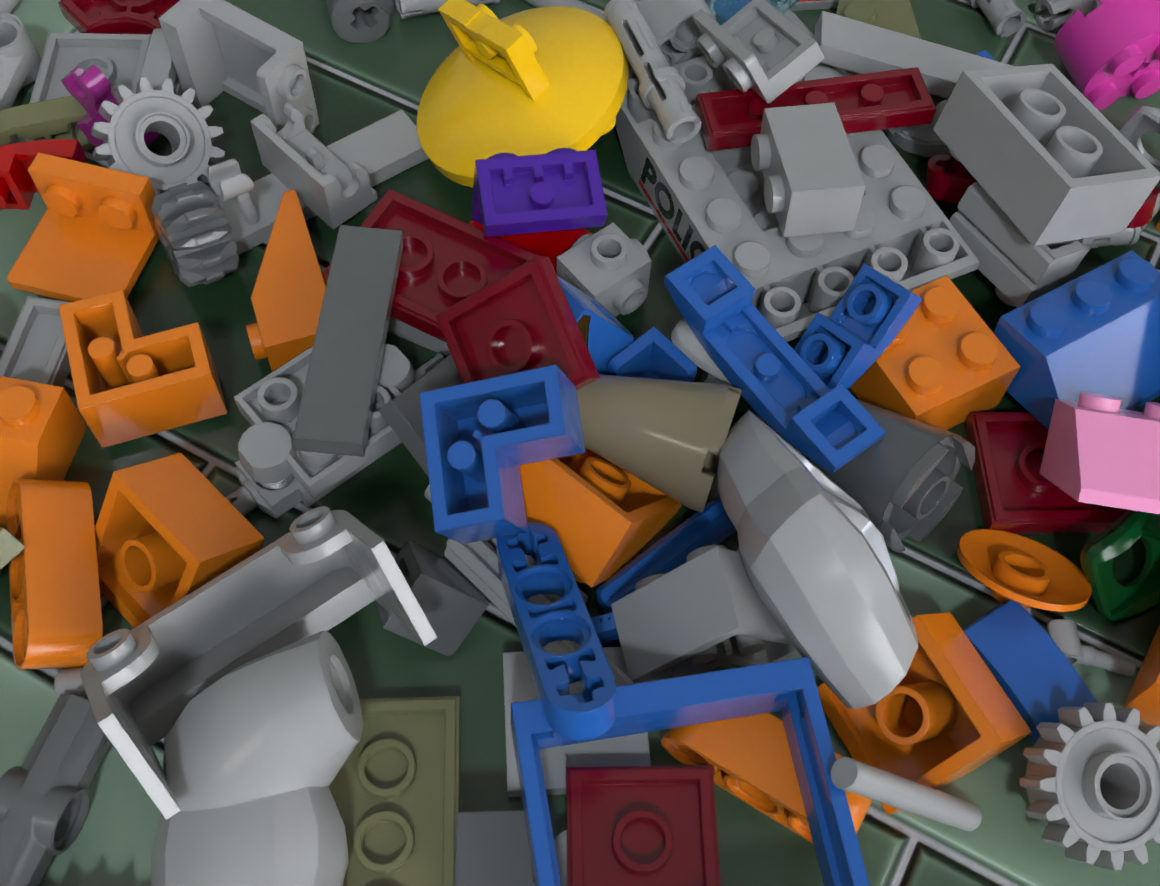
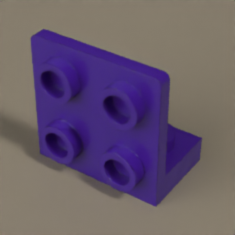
M558 148L547 154L517 156L513 153H499L490 156L488 159L475 160L471 220L482 223L484 237L605 226L608 214L596 150L576 151L571 148Z

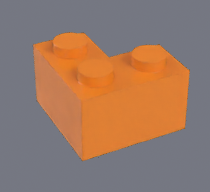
M123 289L58 305L78 410L102 448L228 413L216 365L198 322L144 336Z

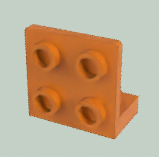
M38 152L28 168V172L48 209L7 275L9 284L13 289L67 302H74L123 289L128 298L160 238L151 212L152 202L156 194L149 177Z

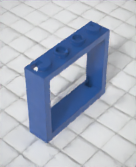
M809 657L616 687V719L614 724L606 733L591 740H572L554 732L546 720L540 699L511 703L510 725L535 886H561L540 749L776 711L781 712L824 886H870L845 790L837 788L831 780V768L836 761V756ZM582 692L569 694L574 695L578 703H586Z

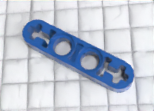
M527 522V533L497 538L499 576L548 724L554 732L564 738L591 740L606 733L613 726L616 719L615 678L558 535L552 528L544 524ZM525 555H532V558L538 561V565L527 567ZM538 594H554L561 597L560 600L551 604H534L527 601L530 597ZM562 640L573 641L581 646L576 651L568 654H553L543 649L548 643ZM580 681V689L586 703H578L574 695H569V684Z

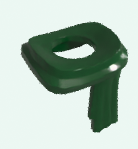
M1128 510L1082 548L1080 561L1083 574L1087 577L1088 583L1091 584V594L1096 607L1105 618L1112 621L1124 619L1143 612L1160 602V514ZM1141 538L1146 549L1145 565L1140 575L1134 581L1126 585L1119 584L1113 573L1114 557L1128 550Z

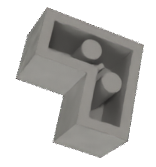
M708 545L692 551L687 555L686 563L666 574L652 575L640 580L635 585L634 592L611 604L628 677L634 683L702 674L725 663L753 666L785 661L799 654L782 633L747 577L741 553L729 550L723 545Z

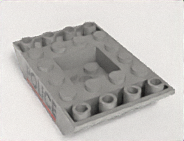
M803 24L797 25L808 35H810V33L807 31ZM704 55L670 66L680 71L686 83L684 93L695 113L697 94L738 89L726 74L722 64L715 68ZM819 63L805 74L800 81L841 77L835 67ZM635 77L628 80L625 98L616 115L615 125L627 170L684 264L716 245L756 289L752 304L787 342L802 337L817 312L828 317L831 316L864 263L910 291L945 275L951 280L977 270L980 263L977 257L882 130L846 134L866 185L855 230L783 237L776 213H768L764 206L765 179L762 171H755L753 168L751 146L708 151L701 129L697 135L687 142L672 144L669 139L667 140L654 109L646 107L638 93L640 85L638 78Z

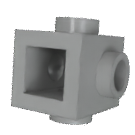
M613 222L595 234L582 236L569 250L557 257L556 275L597 300L616 317L619 314L627 315L632 313L646 299L652 260L645 247L637 239L629 238Z

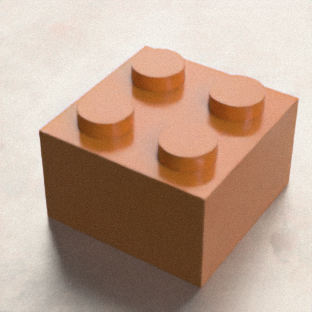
M945 275L911 291L923 298V300L879 358L850 387L861 401L940 429L948 430L966 421L970 412H985L996 407L1021 366L949 277Z

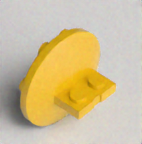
M447 0L438 8L459 46L442 62L429 80L419 103L416 124L418 138L424 152L436 169L445 177L458 184L473 188L475 160L488 159L490 156L499 153H513L517 156L547 154L558 148L587 151L602 135L607 134L613 129L616 124V115L627 91L629 66L618 36L605 20L589 11L566 6L529 9L500 20L492 10L482 3L475 6L466 0Z

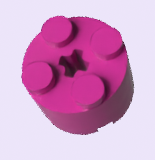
M1098 0L1101 4L1099 7L1086 16L1079 9L1064 23L1054 40V48L1059 60L1077 89L1099 111L1110 106L1119 97L1134 94L1136 99H1142L1160 89V0Z

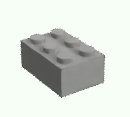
M1053 64L962 71L933 128V131L949 148L950 154L964 165L982 186L985 195L996 202L1016 225L1018 233L1033 246L1124 232L1160 180V172Z

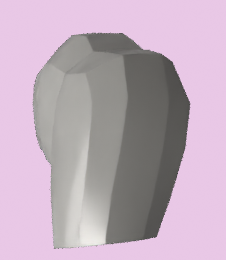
M748 410L729 430L726 441L720 450L717 472L718 493L727 515L737 530L739 550L747 577L785 637L802 658L809 657L812 670L847 708L858 709L876 704L891 693L906 676L918 649L919 641L909 609L900 592L897 575L883 535L855 499L760 418Z
M324 630L240 665L199 692L188 702L164 738L162 769L181 811L168 820L160 814L151 850V886H343L349 865L346 826L329 786L360 742L364 720L353 675L339 644L330 633Z

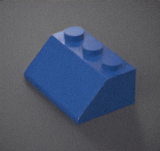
M1131 250L1000 316L994 334L1021 366L1006 391L1048 430L1055 399L1078 402L1080 392L1097 393L1122 399L1120 409L1133 411L1146 404V402L1160 396V272Z

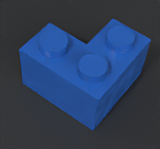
M557 365L419 393L435 532L458 543L467 544L527 533L528 527L519 465L586 453L576 386Z

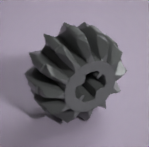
M202 181L189 185L185 182L170 187L167 192L154 197L151 212L155 219L154 224L165 249L167 259L170 260L174 273L178 275L181 282L188 287L202 283L207 285L221 280L225 275L237 269L239 257L236 252L237 244L231 232L232 228L227 221L225 210L219 204L217 195L211 191L209 186Z

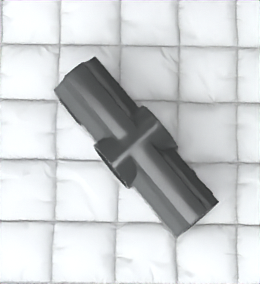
M60 694L23 765L9 769L0 778V886H39L54 854L60 855L68 850L83 828L90 807V794L87 789L111 744L98 725L88 699L73 694Z

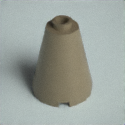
M599 374L600 379L577 390L584 445L586 448L687 508L703 513L719 464L720 450L726 441L742 389L728 384Z

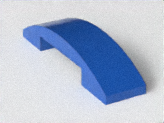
M716 245L665 276L664 284L680 313L723 375L733 387L742 389L741 396L776 432L802 454L829 472L834 473L884 437L886 431L841 383L830 390L752 304L756 289Z

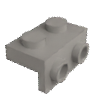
M752 0L722 25L717 23L703 9H700L692 16L702 33L696 40V43L708 61L715 68L722 64L728 77L742 93L751 88L768 104L790 86L799 82L805 74L825 59L817 41L766 0Z

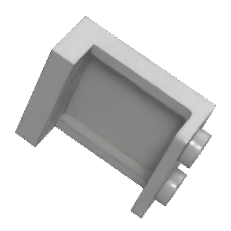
M180 0L158 18L183 93L190 87L195 90L192 105L198 108L206 106L220 93L225 91L265 113L276 127V132L283 129L286 125L287 116L284 114V105L286 103L292 104L302 113L305 128L311 134L316 126L320 124L302 41L225 0Z

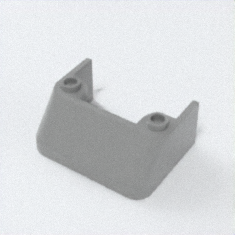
M325 506L307 511L294 520L290 525V532L132 630L119 629L99 639L88 650L86 654L88 662L82 668L80 678L96 721L166 820L181 810L152 745L167 735L188 702L199 692L240 665L324 630L327 632L374 600L424 646L437 638L385 541L345 510L330 511Z

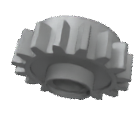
M141 77L136 85V94H133L123 84L117 87L114 95L119 106L105 100L101 104L98 112L109 123L97 122L94 123L91 129L92 136L104 140L102 145L94 149L92 153L93 159L106 160L109 169L149 177L156 195L167 192L168 188L185 182L187 185L198 182L197 179L209 183L206 169L210 166L208 163H218L225 155V151L212 146L211 143L224 133L222 127L208 126L205 121L214 109L211 105L196 109L191 104L195 96V90L191 87L182 96H178L173 93L172 79L166 78L159 90H153L147 77ZM158 132L164 135L171 144L172 154L159 156L152 153L144 142V134Z
M1084 702L1083 707L1064 706L1059 708L1060 722H1040L1036 727L1040 737L1033 748L1025 747L1023 752L1028 762L1026 776L1020 778V786L1026 788L1030 806L1025 810L1027 816L1038 819L1045 827L1041 839L1046 844L1065 847V858L1071 861L1111 870H1122L1123 861L1140 865L1148 863V852L1145 844L1160 847V750L1156 747L1160 740V726L1139 724V710L1135 708H1114L1113 703Z

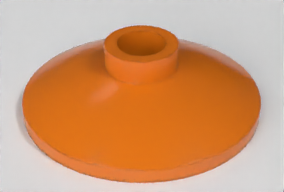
M977 529L965 533L958 543L957 555L962 565L977 580L991 589V595L1000 603L1009 599L1021 604L1025 609L1032 607L1048 611L1070 612L1084 607L1091 596V584L1088 583L1087 577L1073 562L1057 551L1030 538L1001 530Z

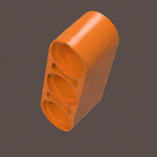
M15 478L10 486L7 500V531L25 546L8 563L12 645L15 665L19 670L84 667L88 662L86 657L88 650L103 637L91 488L87 482Z
M770 713L667 729L661 739V744L673 758L683 765H713L714 784L813 843L782 720ZM835 752L836 760L843 757ZM845 791L857 834L873 800Z

